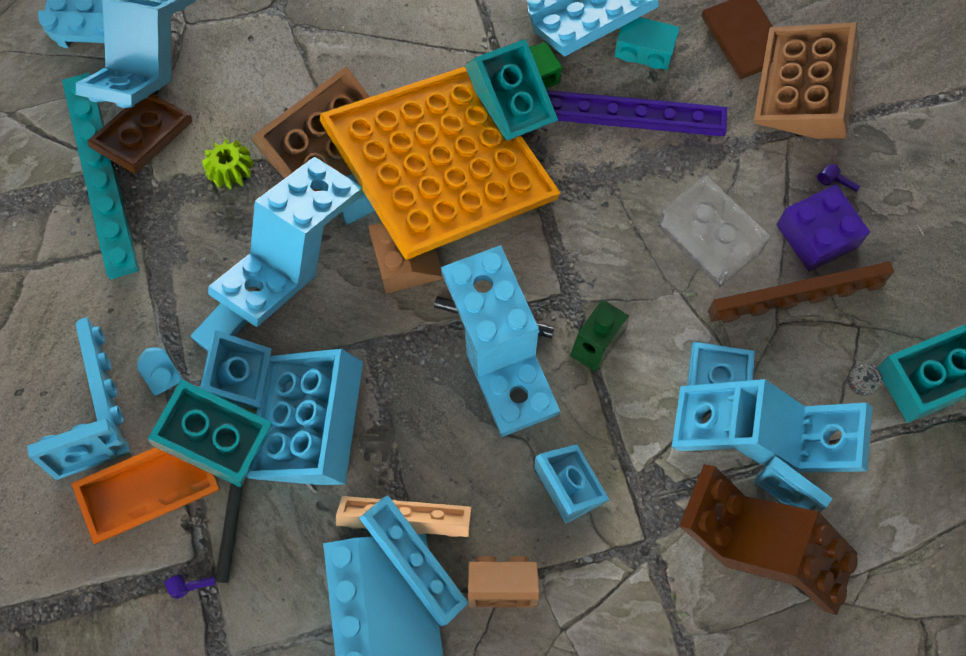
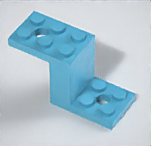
M103 0L105 68L77 82L76 95L88 97L93 102L109 101L116 103L118 107L130 108L172 81L171 16H173V13L184 10L185 7L195 3L196 0Z
M316 157L310 159L255 200L250 254L209 285L208 295L258 327L316 277L323 227L361 196L363 187ZM313 189H321L323 191L315 192ZM257 287L261 291L249 292L246 288Z
M502 246L494 247L441 267V273L465 327L466 355L501 437L560 415V409L536 358L539 328ZM480 280H486L491 283L492 288L486 293H481L474 288V285ZM521 389L527 393L528 398L523 403H515L511 400L510 393L513 390Z
M766 379L680 386L672 447L678 451L736 449L763 466H766L776 456L798 473L868 471L873 407L867 402L804 406ZM709 410H712L710 420L703 424V416ZM836 431H841L840 441L835 445H830L829 439L831 435Z

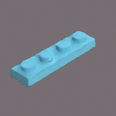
M388 495L359 517L440 626L447 625L469 603Z

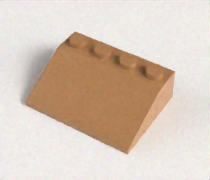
M857 23L770 27L754 123L816 139L847 138L859 51ZM775 35H778L773 63L770 64Z
M345 66L257 132L251 140L284 179L313 157H316L347 177L352 172L320 122V116L323 112L369 98L370 96L349 68ZM313 189L315 192L323 191L321 189Z

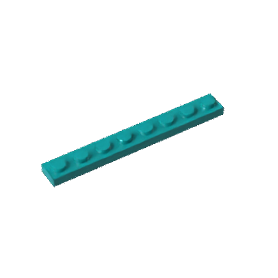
M89 72L63 79L62 83L105 271L111 280L140 270L114 162L89 148L87 140L105 126L99 102H93L88 97L76 95V83L90 76Z

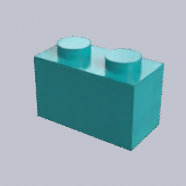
M639 17L621 27L614 57L626 62L648 65L654 69L668 70L680 27Z

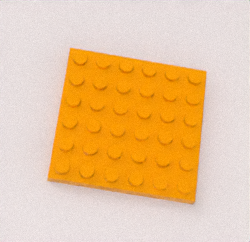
M465 66L321 113L320 122L358 184L363 187V192L405 260L559 198L560 191L523 137L518 136L508 141L505 140L477 96Z

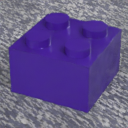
M837 184L785 208L776 224L808 272L859 248L870 233Z

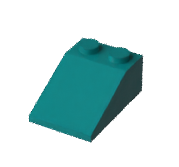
M526 39L477 56L465 65L477 96L506 141L558 121Z

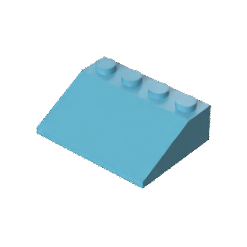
M343 349L270 356L261 406L257 408L256 415L272 422V428L247 476L248 479L313 485L346 484L363 367L362 360Z
M418 534L428 548L426 534ZM373 537L352 538L323 543L335 656H444L439 624Z

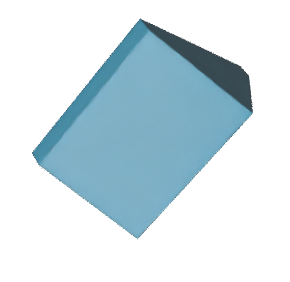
M214 330L211 336L200 388L239 407L260 408L272 349Z
M578 444L544 452L536 456L534 469L565 524L610 500Z

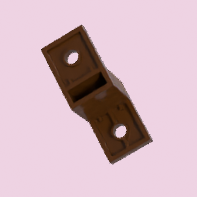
M703 465L679 527L725 567L798 586L824 612L837 615L840 605L845 602L847 597V584L850 575L857 567L858 553L819 511L745 496L716 466Z

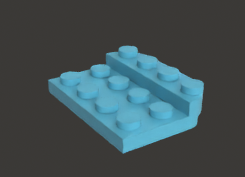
M47 0L45 10L38 11V19L44 31L60 47L69 48L70 42L104 43L103 0Z
M527 0L533 32L563 56L571 54L659 7L658 0Z

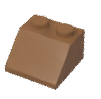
M382 222L368 226L386 294L444 279L436 249L405 260Z
M480 556L476 557V562H469V608L537 607L539 601L537 562H529V557L526 556L509 557V562H496V557Z

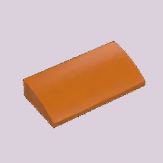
M156 447L71 483L94 545L220 490L215 475Z

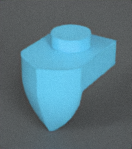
M147 348L137 360V369L154 396L175 386L182 379L169 355L162 348Z

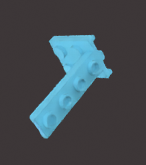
M87 317L76 322V329L97 421L90 424L77 425L70 431L59 435L45 436L39 442L27 446L29 458L55 480L131 454L129 443L123 437L120 426L124 424V417L118 405H115L114 397L118 396L117 388L111 378L109 379L108 370L112 369L106 352L102 350V344H105V337L99 326L94 327Z

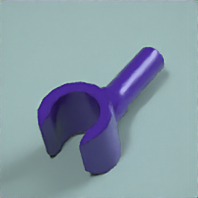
M836 164L827 165L817 175L818 181L823 185L829 186L835 180L837 183H841L855 192L860 188V185L841 175V170Z
M180 574L165 581L168 593L175 599L182 598L194 589L216 585L214 576L185 583Z

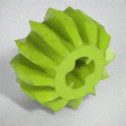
M226 138L221 145L213 142L214 149L205 150L206 158L202 160V166L207 179L211 182L214 181L215 185L219 188L226 184L227 188L231 190L233 183L236 182L243 186L242 178H251L250 169L254 168V162L250 157L249 149L246 146H242L237 139L231 144Z

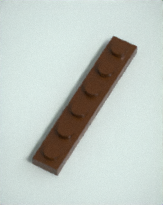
M888 261L713 300L708 313L711 322L722 320L723 323L737 320L741 315L750 313L752 316L763 315L773 308L780 307L781 310H787L797 306L800 302L818 303L827 299L828 296L837 294L839 297H846L864 288H867L868 291H873L886 285V281L894 273L891 262Z

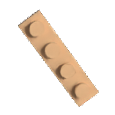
M342 496L336 513V526L352 529L366 528L359 517L381 499ZM392 500L417 534L469 537L472 507Z

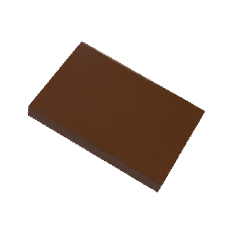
M728 0L704 9L701 16L739 79L741 80L762 72L769 28L773 27L757 0ZM775 35L770 64L773 63L778 35Z
M152 93L133 107L124 108L87 141L89 148L136 174L192 122L191 114Z

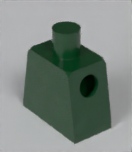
M601 300L577 334L570 356L594 372H597L626 330L629 316L607 301ZM591 344L596 351L589 350L585 345Z

